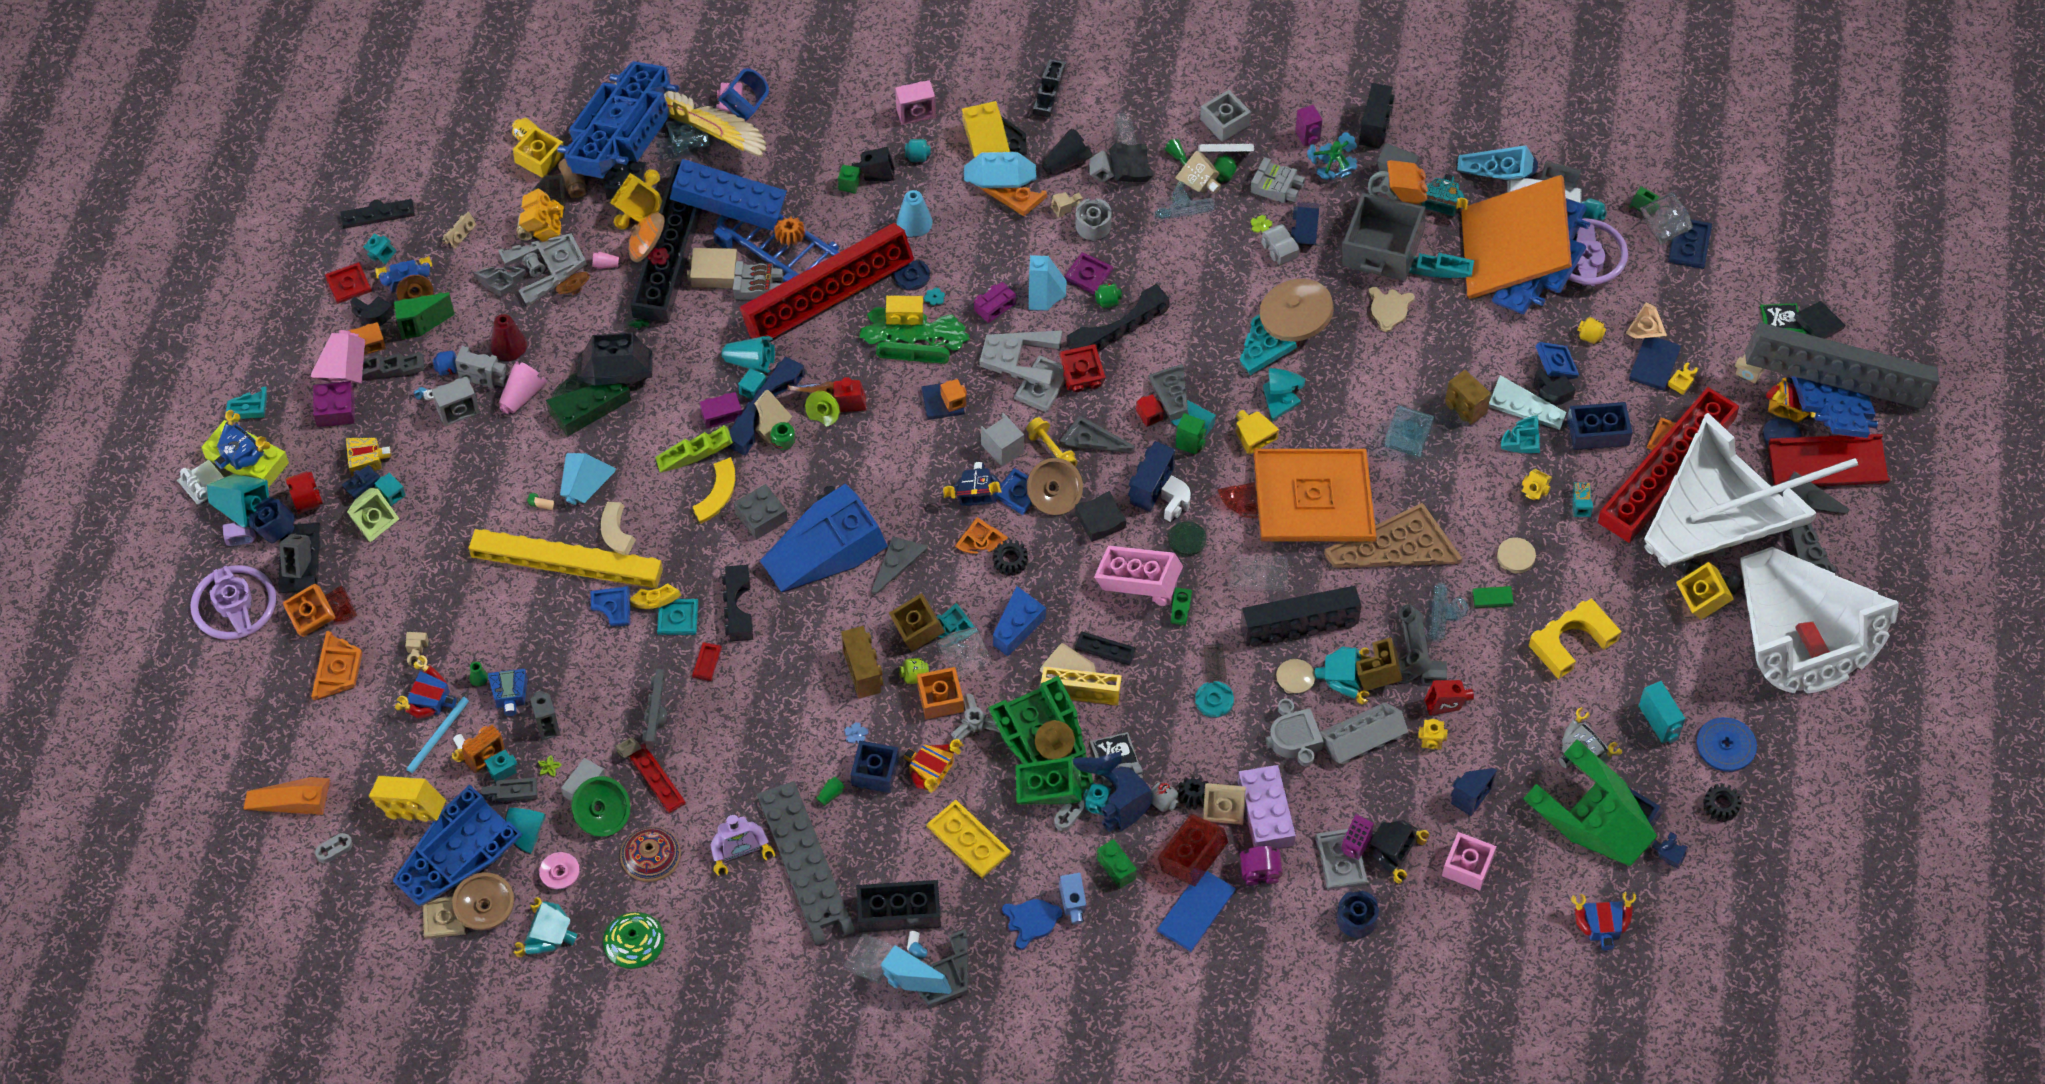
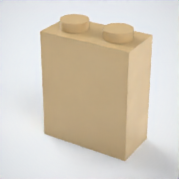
M693 248V254L689 255L691 270H688L687 279L691 281V287L733 288L736 261H738L737 249Z

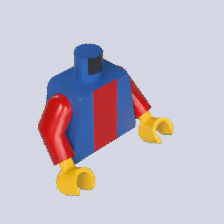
M419 656L418 659L422 662V665L414 662V667L416 669H423V672H419L408 698L405 696L397 698V701L401 702L402 705L397 703L395 708L398 711L405 709V712L418 719H422L432 715H439L443 706L453 709L457 698L449 695L450 691L447 682L440 673L431 665L427 666V658Z
M1626 891L1623 893L1624 905L1622 901L1585 903L1586 897L1583 894H1580L1581 901L1577 903L1576 896L1573 895L1571 901L1576 905L1574 910L1577 926L1585 935H1589L1591 941L1601 940L1602 950H1612L1614 948L1613 940L1620 939L1621 934L1626 932L1631 922L1633 910L1631 903L1636 899L1635 893H1632L1631 900H1626Z

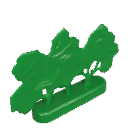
M876 307L867 314L873 324L861 328L859 336L864 338L868 344H875L885 340V342H880L877 345L876 355L879 358L939 364L949 362L950 352L947 348L958 350L962 347L963 342L970 340L969 334L965 333L966 327L961 322H958V319L953 314L941 316L936 321L928 323L926 321L927 316L923 313V325L886 324V308ZM939 337H943V338H944L940 343H939V342H936V344L934 343L937 338H939ZM901 339L908 343H897V341ZM926 340L930 345L915 344V341Z

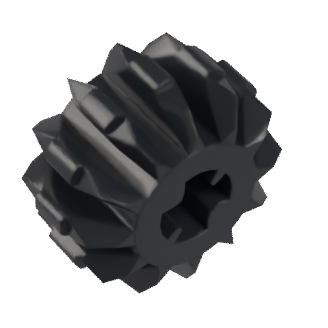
M1194 775L1191 776V779L1185 777L1184 781L1179 783V789L1177 790L1180 803H1186V808L1193 805L1195 810L1197 809V804L1203 808L1205 784L1208 781H1203L1202 776L1198 779H1195Z

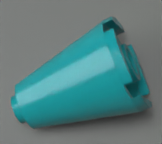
M762 336L728 343L722 348L721 354L727 363L748 369L751 368L762 373L771 372V370H768L770 363L774 364L775 345H771L770 340H773L772 337Z

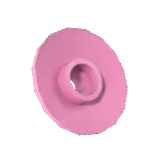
M564 852L553 853L547 856L539 868V876L542 882L547 887L556 890L571 886L577 880L580 873L576 858ZM559 871L564 872V874L561 876L556 875Z

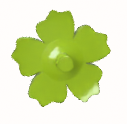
M1263 215L1258 216L1257 219L1252 218L1250 220L1254 232L1259 233L1261 230L1263 233V231L1272 227V221L1266 220V216Z

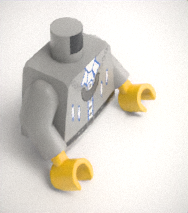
M1581 707L1576 711L1577 718L1572 720L1565 731L1562 739V752L1565 753L1574 741L1578 739L1607 764L1612 760L1613 755H1621L1622 749L1619 748L1613 752V749L1618 745L1616 742L1610 743L1607 747L1585 722L1581 723L1582 720H1587L1590 716V713L1587 712L1584 717H1581L1580 713L1584 709ZM1565 755L1559 758V762L1564 768L1572 764Z

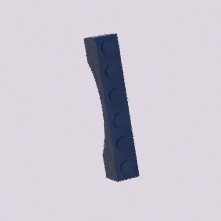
M786 356L781 362L779 361L776 364L774 372L767 376L765 384L756 391L754 399L747 403L745 411L736 418L734 426L729 429L733 443L727 446L728 448L746 456L755 443V424L759 412L754 403L765 390H769L776 397L788 391V385H798L805 375L804 365Z

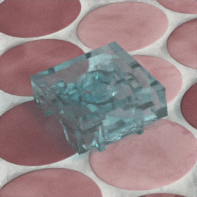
M678 120L666 122L667 132L674 153L682 152L684 149H688L690 145L695 147L709 146L706 132Z

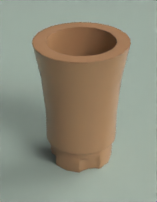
M566 159L561 160L558 167L570 197H583L586 194L584 175L572 173Z

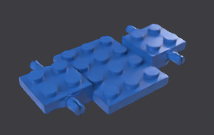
M1566 198L1572 267L1498 290L1492 298L1494 304L1524 315L1528 307L1533 303L1541 306L1544 305L1545 298L1539 297L1544 288L1558 293L1561 292L1587 248L1585 244L1573 240L1580 227L1585 229L1590 227V222L1582 220L1583 214L1587 209L1585 204Z
M1791 376L1803 411L1816 413L1815 421L1824 422L1825 426L1830 427L1832 434L1868 438L1870 434L1869 428H1877L1878 422L1873 421L1876 414L1869 395Z

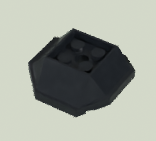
M634 332L592 335L584 351L578 356V383L585 382L591 385L633 383L644 378H652L653 376L652 350L645 346Z

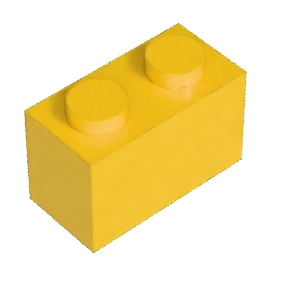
M886 296V324L923 325V296Z

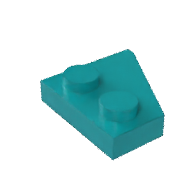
M1269 382L1263 385L1272 422L1301 404V400L1293 392L1270 394Z
M261 387V391L251 395L248 392L241 397L228 400L226 412L233 410L234 414L238 413L240 415V419L264 418L267 387Z

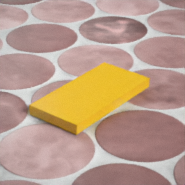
M956 799L926 824L927 828L980 878H984L1011 854V851Z

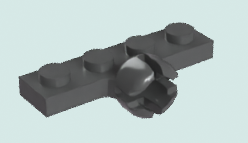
M656 669L655 676H651L650 687L653 688V694L649 693L648 705L650 706L644 712V721L648 726L647 730L643 731V741L646 742V749H655L657 729L662 728L667 723V710L661 705L665 679L663 669Z

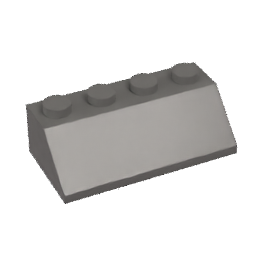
M1384 702L1321 731L1320 734L1324 741L1323 746L1331 759L1337 763L1344 764L1349 762L1350 758L1365 755L1372 748L1384 746L1385 742L1400 739L1403 734L1408 732L1402 711Z

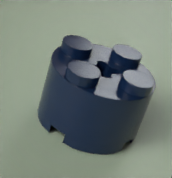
M269 497L262 500L255 506V513L250 514V526L271 544L285 535L291 534L294 530V514L279 499Z
M1359 890V892L1351 891L1346 893L1339 901L1336 923L1344 934L1357 939L1371 934L1376 928L1379 915L1377 900L1366 891Z

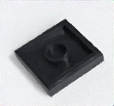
M1822 301L1795 313L1793 317L1812 336L1823 339L1840 332L1846 326Z

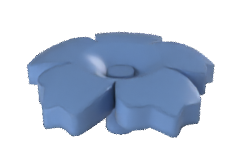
M857 722L852 724L851 728L846 727L844 729L845 735L848 736L846 738L848 743H855L857 741L859 744V740L864 741L866 739L865 735H868V729L861 727V724Z

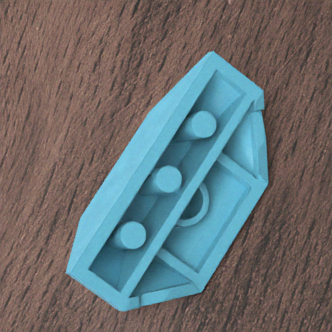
M983 152L964 166V181L971 182L981 188H1018L1028 184L1030 181L1036 180V165L1018 152Z

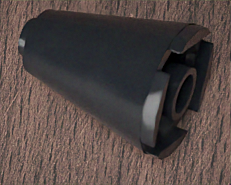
M1071 128L1042 160V168L1047 174L1051 173L1054 175L1093 157L1089 146H1085L1083 143L1085 140L1075 129Z

